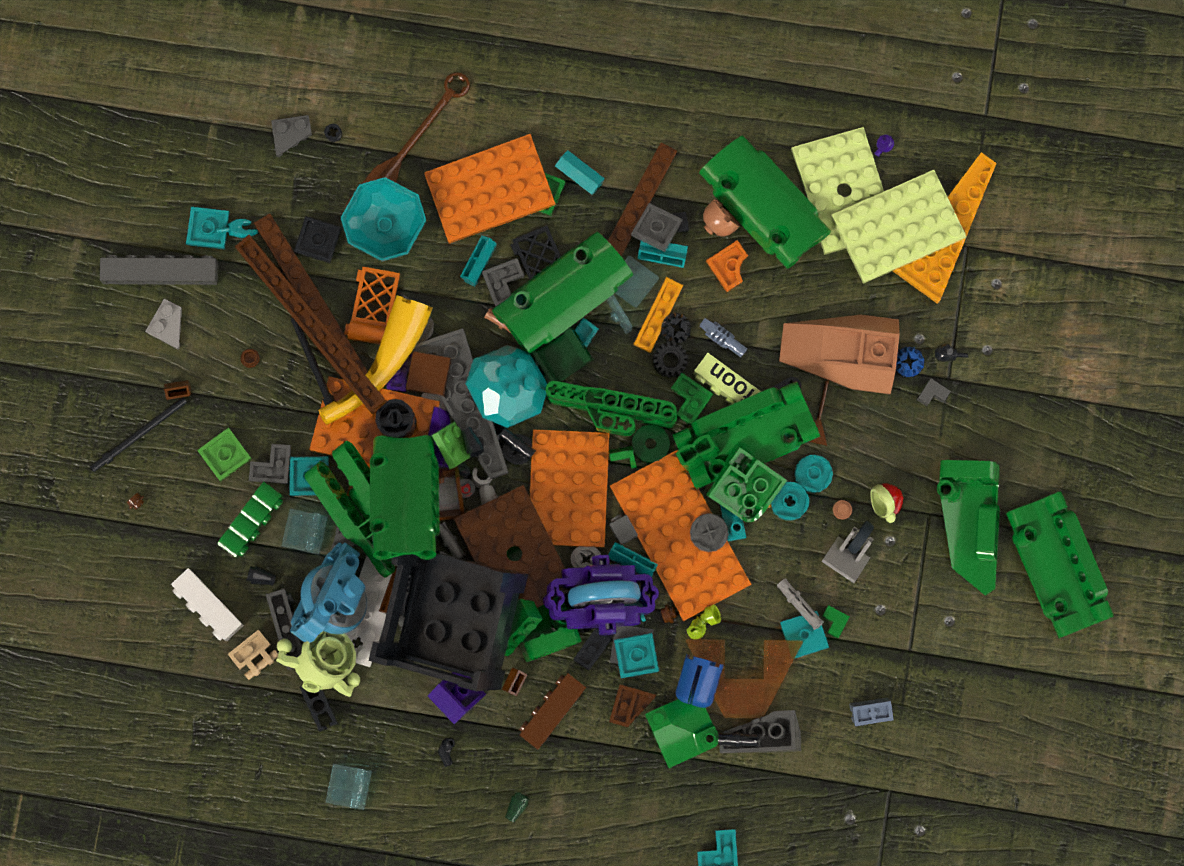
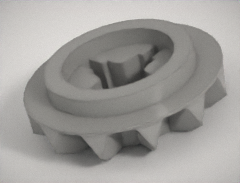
M579 546L571 554V564L574 568H584L592 565L593 556L601 554L595 547ZM582 557H584V558L591 557V558H590V561H589L590 563H589V564H588L587 562L582 563V562H583V558H582Z

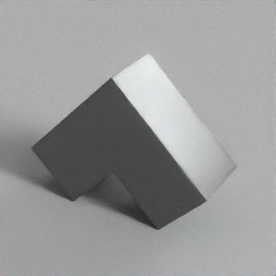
M930 379L917 398V401L927 406L934 397L943 403L951 391Z

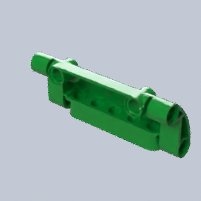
M743 135L716 154L699 172L705 181L712 186L713 195L759 243L766 253L770 255L776 254V258L786 269L792 267L803 253L820 243L831 233L827 225L818 217L816 207L765 152L756 150Z
M596 231L578 246L571 248L512 292L507 299L493 308L492 312L500 323L507 326L523 351H526L529 355L542 344L549 343L612 296L618 291L619 286L633 277V272L614 247ZM578 250L582 252V258L580 260L576 258V252ZM519 294L523 297V302L520 305L516 302Z

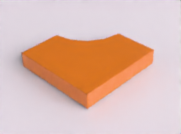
M737 240L706 260V263L726 292L743 282L740 275V266L748 257V254Z

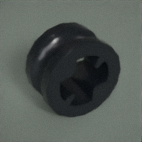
M329 124L326 126L324 134L330 142H337L342 137V130L337 124ZM331 129H334V131L338 130L335 137L329 136Z

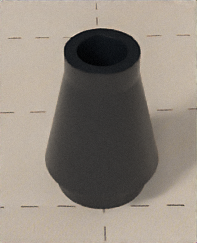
M468 427L462 430L466 453L470 457L481 455L484 452V444L475 434L473 428Z
M250 566L246 581L251 582L250 584L273 586L276 575L258 566Z

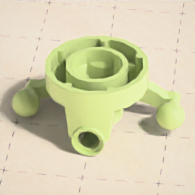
M322 631L313 642L309 643L306 641L303 643L302 653L298 657L286 655L292 650L290 640L284 638L277 643L279 654L276 661L285 666L295 668L301 680L304 681L302 687L308 692L316 693L319 690L335 688L338 692L350 697L354 687H357L360 683L359 675L354 672L350 673L356 664V651L354 644L346 634H330Z

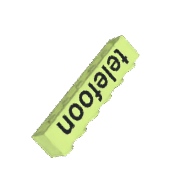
M709 353L706 354L693 373L699 383L709 385L711 387L710 390L718 396L720 394L726 398L725 401L729 405L761 392Z

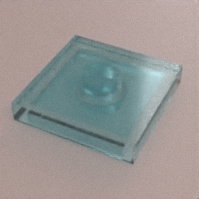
M629 255L625 262L633 272V277L619 286L618 291L615 293L637 309L659 280V277Z

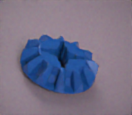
M906 346L900 349L897 353V372L906 377H913L919 374L924 367V358L921 352L915 347ZM908 355L910 359L917 360L911 364V369L908 363H901L907 359Z

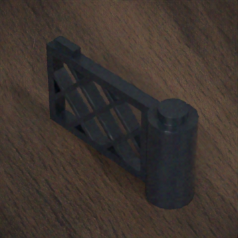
M548 226L512 239L513 244H510L514 255H519L529 280L535 276L536 272H541L538 269L541 260L551 264L561 257ZM546 232L548 237L546 244L536 241L539 234ZM526 240L531 242L529 250L526 251L520 249L518 243ZM534 244L544 247L540 256L531 253ZM546 249L554 251L553 261L543 257ZM529 256L539 259L535 268L527 265L526 262Z

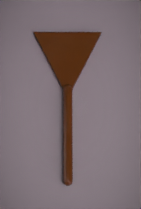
M828 380L825 381L818 416L815 420L821 437L809 441L827 446L821 416L829 384Z

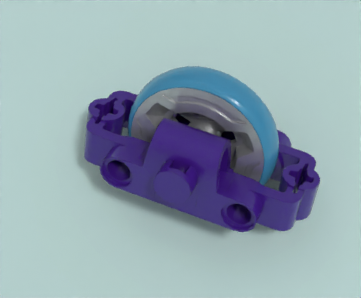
M597 555L592 557V565L584 568L561 570L562 578L554 579L547 585V594L543 598V604L549 609L551 619L566 620L567 629L599 628V635H613L617 633L616 627L641 624L640 616L647 615L655 609V600L658 598L659 592L656 586L653 585L650 575H636L634 565L620 566V564H610L609 555ZM559 587L570 589L568 592V602L571 607L576 609L561 611V605L565 601V596L559 590ZM639 601V603H641L643 607L625 605H629Z

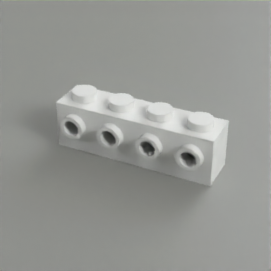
M189 568L171 584L174 587L172 590L179 599L184 597L188 602L185 605L193 613L197 611L201 615L199 620L206 627L210 625L214 629L212 633L220 641L222 639L228 641L244 626Z

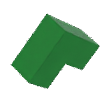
M828 605L822 615L823 618L832 622L827 634L838 639L850 616Z

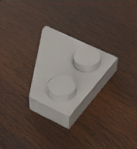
M164 299L145 332L179 350L182 308Z

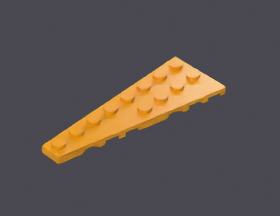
M982 152L948 196L966 236L996 166V162ZM965 239L893 270V272L938 304Z

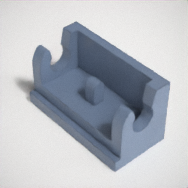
M888 698L849 704L852 711V722L855 726L894 720L891 701Z

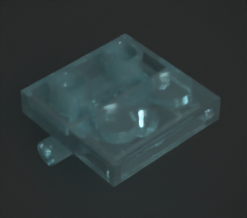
M290 509L281 546L320 555L328 516L315 512L309 513Z
M333 764L325 803L365 810L372 771Z

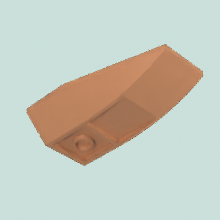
M854 315L784 323L779 361L852 390L891 394L900 335L899 319Z

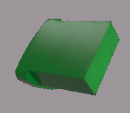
M632 446L608 451L610 461L629 458L631 469L637 468Z

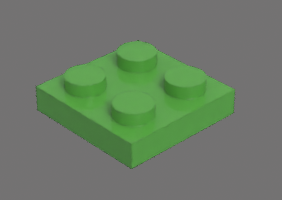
M455 422L450 423L432 435L449 469L458 466L470 458V455L466 453L461 429Z
M229 428L197 450L220 482L252 459Z

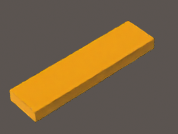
M666 277L633 344L634 346L651 353L661 333L662 322L670 314L683 288L682 284Z

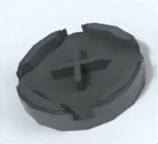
M711 513L697 517L690 529L692 543L700 551L715 552L722 548L729 534L725 521L718 515Z

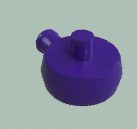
M886 134L880 136L877 140L878 149L874 154L879 157L882 152L891 151L894 147V139Z

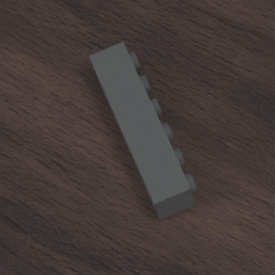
M106 255V258H100V281L102 284L217 285L218 262L213 256L205 255L201 256V258H194V256L185 255L182 258H175L172 255H165L163 258H156L153 255H145L144 258H137L135 255H126L125 258H117L118 256Z

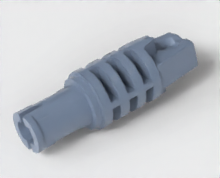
M706 318L701 322L700 327L706 331L705 335L722 348L730 349L740 358L747 351L748 348L735 340L734 335L717 322L712 323Z

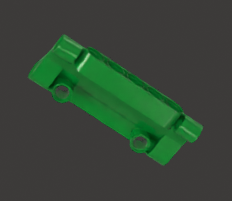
M797 381L783 386L781 389L774 387L764 390L697 419L691 424V428L688 427L673 434L678 449L685 445L693 444L700 436L709 434L721 451L714 459L704 461L701 466L689 471L696 489L716 481L720 472L716 473L717 470L723 468L726 462L725 459L735 445H738L765 464L796 451L804 443L821 437ZM794 437L793 441L787 442L789 438Z
M381 435L373 439V455L370 458L369 528L373 533V557L375 559L387 560L401 555L414 554L421 559L429 560L436 556L435 536H438L440 533L438 461L434 454V439L429 435L412 438H394Z
M1061 491L1006 513L1014 531L1013 542L1016 545L1043 613L1047 618L1051 619L1058 638L1114 617L1108 600L1105 601L1108 595L1107 586L1079 520L1073 511H1067L1066 508L1068 506Z

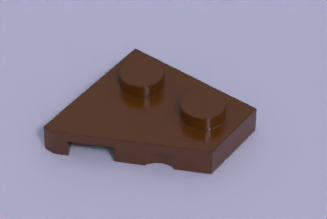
M620 684L609 722L628 728L656 695Z

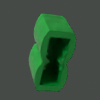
M707 434L697 438L693 444L680 448L676 455L681 465L687 471L701 466L704 461L714 459L721 451L715 440Z

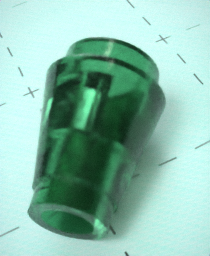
M515 792L511 796L505 818L515 823L529 805L528 801L530 799L522 793Z

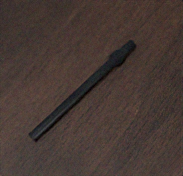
M291 318L292 325L322 392L323 402L326 406L335 401V398L329 392L303 329L294 318Z
M183 397L111 451L103 453L101 458L89 467L93 472H96L106 463L109 464L114 461V457L187 404L186 400Z

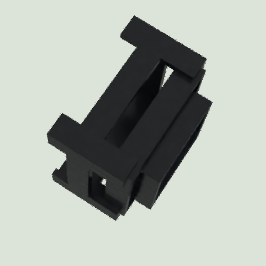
M436 550V556L429 560L421 559L414 554L394 557L391 564L398 566L380 641H373L368 661L385 666L400 667L456 683L459 687L473 691L501 690L506 671L502 669L519 594L525 591L528 574L511 569H498L440 553L439 550ZM411 566H417L399 641H394ZM414 661L419 662V663H423V664H426V665H430V666H433V667H437V668H440V669H444V670H447V671L455 672V673H458V674H462V675H465V676H469V677H472L473 679L466 678V677H463V676H459V675H456V674H452V673H449V672H445V671H442V670L434 669V668L427 667V666H424V665H420V664L414 663Z

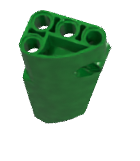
M941 460L937 492L941 498L951 566L953 570L986 596L996 589L1000 517L998 505L1000 466L992 461ZM950 485V493L944 494V488Z
M510 547L507 551V557L511 561H518L522 557V551L518 547ZM565 603L561 605L562 612L571 609ZM543 605L537 608L542 620L525 640L520 643V647L525 661L530 662L575 645L582 640L578 629H567L566 621L551 619L549 609Z

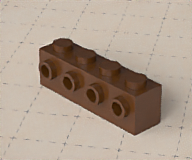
M569 673L566 676L562 674L555 683L558 685L554 691L549 690L543 698L546 702L542 707L538 705L531 713L534 716L530 722L525 721L519 729L521 731L520 737L537 750H539L586 689L583 684Z

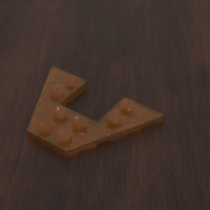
M686 639L693 657L716 662L715 667H719L720 664L723 665L714 699L724 718L764 717L803 641L764 640L763 679H725V640Z

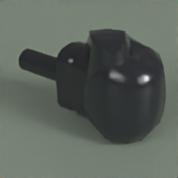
M949 344L938 346L934 352L935 358L941 362L955 361L957 357L968 358V353L957 352V349L952 348Z

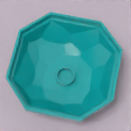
M384 177L359 184L341 216V221L348 244L380 261H386L409 253L426 223V218L418 194Z
M506 345L473 359L466 380V386L484 419L509 428L539 415L542 411L546 397L545 388L547 382L531 354L528 355L526 351Z

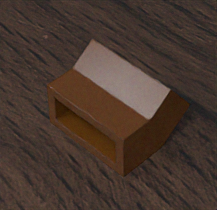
M189 380L164 384L166 400L187 397L192 394ZM182 388H186V389H187L186 391H180V392H174V393H170V392H169L170 390H176V389H182Z
M512 667L502 690L517 696L527 674Z

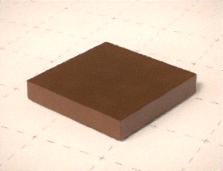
M413 351L406 390L444 396L452 359Z

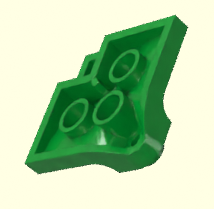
M735 445L725 459L726 462L719 476L706 495L743 521L753 522L766 511L787 480L744 449ZM746 509L751 510L749 514H745Z
M677 699L645 714L668 769L718 745V733L706 708L686 704ZM708 735H711L713 737V741L711 743L706 741V737Z

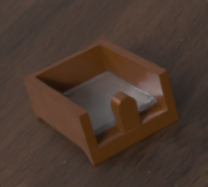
M458 466L452 469H438L439 521L446 519L454 520V518L465 514Z

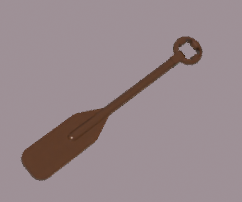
M454 72L446 77L444 81L446 93L399 153L395 157L377 165L363 183L384 177L395 183L397 182L402 160L453 97L460 98L468 93L470 82L464 74ZM455 76H458L462 82L466 81L467 87L464 86L459 94H455V91L451 88L448 89L447 83L450 84ZM350 198V199L348 200V202L346 203L345 209H346L348 203L350 202L351 198Z

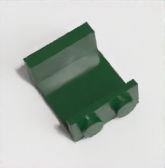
M571 327L565 330L563 335L539 351L532 352L535 356L533 358L535 363L544 370L543 376L548 383L551 381L562 382L594 360L575 329Z

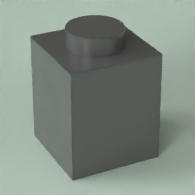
M620 514L611 519L612 523H610L609 527L620 545H624L637 538L638 534L627 515L622 517Z

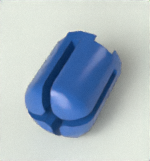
M686 654L676 689V697L686 704H692L700 708L709 707L713 703L723 665L720 664L719 667H715L716 662L698 657H693L692 660L689 659L690 655Z

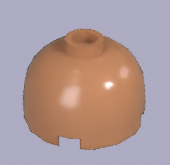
M714 199L705 208L703 220L706 225L704 228L709 234L715 233L718 236L725 237L740 227L734 216L728 210L726 211L718 200Z

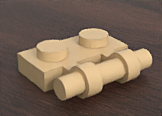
M257 630L228 654L240 670L246 665L250 670L244 674L248 680L254 676L257 677L262 669L268 664L272 665L278 657L276 650H273L270 654L266 652V649L271 644L260 630ZM261 654L264 659L254 665L252 660Z

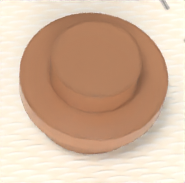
M840 500L833 506V514L838 519H847L852 513L851 504L845 500Z

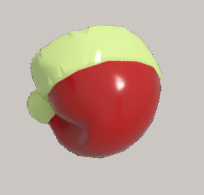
M889 483L877 484L871 489L870 494L873 510L877 516L885 518L887 522L892 523L895 521L896 515L900 512L903 504L902 492L897 486Z

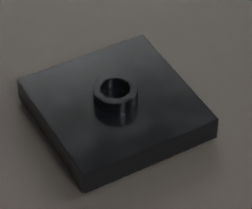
M305 216L294 253L331 264L342 227Z

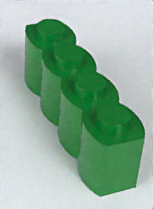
M263 481L217 544L235 558L243 557L249 549L247 545L250 541L254 542L260 535L259 529L262 525L266 526L272 519L270 515L274 509L278 510L284 502L282 500L283 495Z

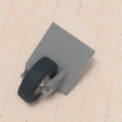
M866 521L860 530L854 526L845 540L838 536L822 562L855 583L870 559L864 553L874 540L869 536L874 529V525Z

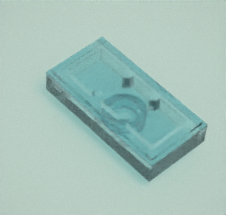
M610 296L607 299V303L612 310L610 314L615 323L619 322L625 334L632 331V324L615 296Z

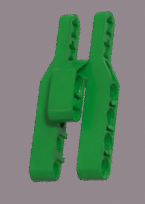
M551 381L545 388L548 399L552 404L587 411L597 431L631 436L636 430L635 422L663 428H673L677 424L676 406L669 401L559 381ZM607 418L613 420V424L609 427L603 425V421ZM616 420H619L618 429H616V426H617V421H616ZM626 422H628L631 427L624 430V427L621 425H626Z
M345 441L332 451V456L338 464V469H341L349 480V485L353 486L349 490L350 498L324 462H318L305 472V479L343 536L360 546L378 573L386 578L395 572V565L391 564V559L378 560L373 557V533L369 528L370 468L351 442Z

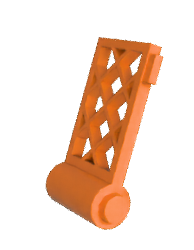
M362 267V270H358L356 281L359 282L353 314L350 324H346L344 333L348 335L347 339L380 345L395 301L400 273L369 267ZM372 273L377 279L368 285L365 280V274ZM386 277H394V284L387 288L382 280ZM380 282L385 290L375 295L371 287ZM369 289L373 297L364 302L361 298V293ZM388 293L391 300L383 306L378 298ZM376 300L381 308L372 313L367 305ZM363 307L370 314L365 318L356 317L357 312ZM384 311L387 315L386 323L377 321L375 315Z

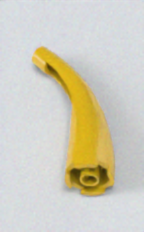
M396 295L375 360L366 374L378 391L389 382L413 351L428 323L433 307ZM352 390L337 402L333 401L319 409V414L324 423L328 425L354 411L363 403Z

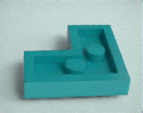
M735 829L715 831L716 851L697 852L698 866H738Z

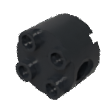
M400 399L388 400L377 410L375 419L380 432L384 436L394 438L411 437L414 434L417 421L412 408Z

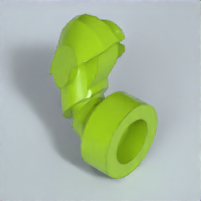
M716 605L706 607L704 612L700 614V618L697 616L692 621L689 628H687V634L690 638H702L706 633V623L715 625L721 622V615Z

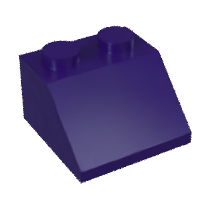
M452 672V674H456V675H459V676H463V677L472 679V678L469 677V676H465V675H462V674H458V673ZM443 680L432 690L428 697L455 724L486 693L484 691L462 688L456 683Z

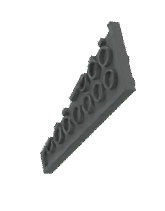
M462 328L417 343L413 349L414 352L452 359L445 394L439 397L457 426L461 429V432L465 428L472 427L475 434L484 444V452L476 457L488 477L493 479L508 474L509 472L492 421L482 417L466 386L473 356L464 329Z

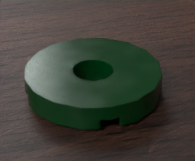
M642 426L633 436L632 447L634 453L643 462L653 463L659 461L669 451L670 441L668 434L659 426ZM648 439H653L656 442V447L649 449L646 447L645 442Z

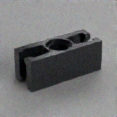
M302 686L299 687L319 732L327 730L326 726H322L319 715L326 712L332 720L329 723L330 726L339 724L324 690H319V696L311 699L307 691ZM318 700L324 702V708L321 711L314 709V703Z

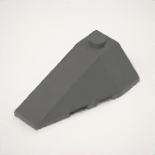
M795 710L774 711L769 713V715L722 732L736 734V732L758 734L759 741L757 742H759L758 747L741 746V748L735 745H720L721 754L801 751V731Z

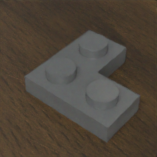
M517 258L482 271L495 307L510 296L511 293L507 283L524 277Z
M271 444L270 463L250 462L249 482L263 483L264 481L265 483L288 484L291 445Z

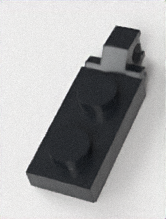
M595 628L573 660L589 671L612 640L613 635H599V628Z

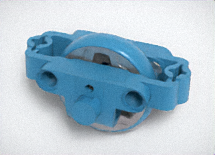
M338 543L326 555L322 565L311 570L303 581L301 600L291 619L292 627L290 629V632L303 642H313L322 631L330 634L348 633L359 626L365 617L367 610L366 587L355 575L359 566L358 557L360 553L347 543Z

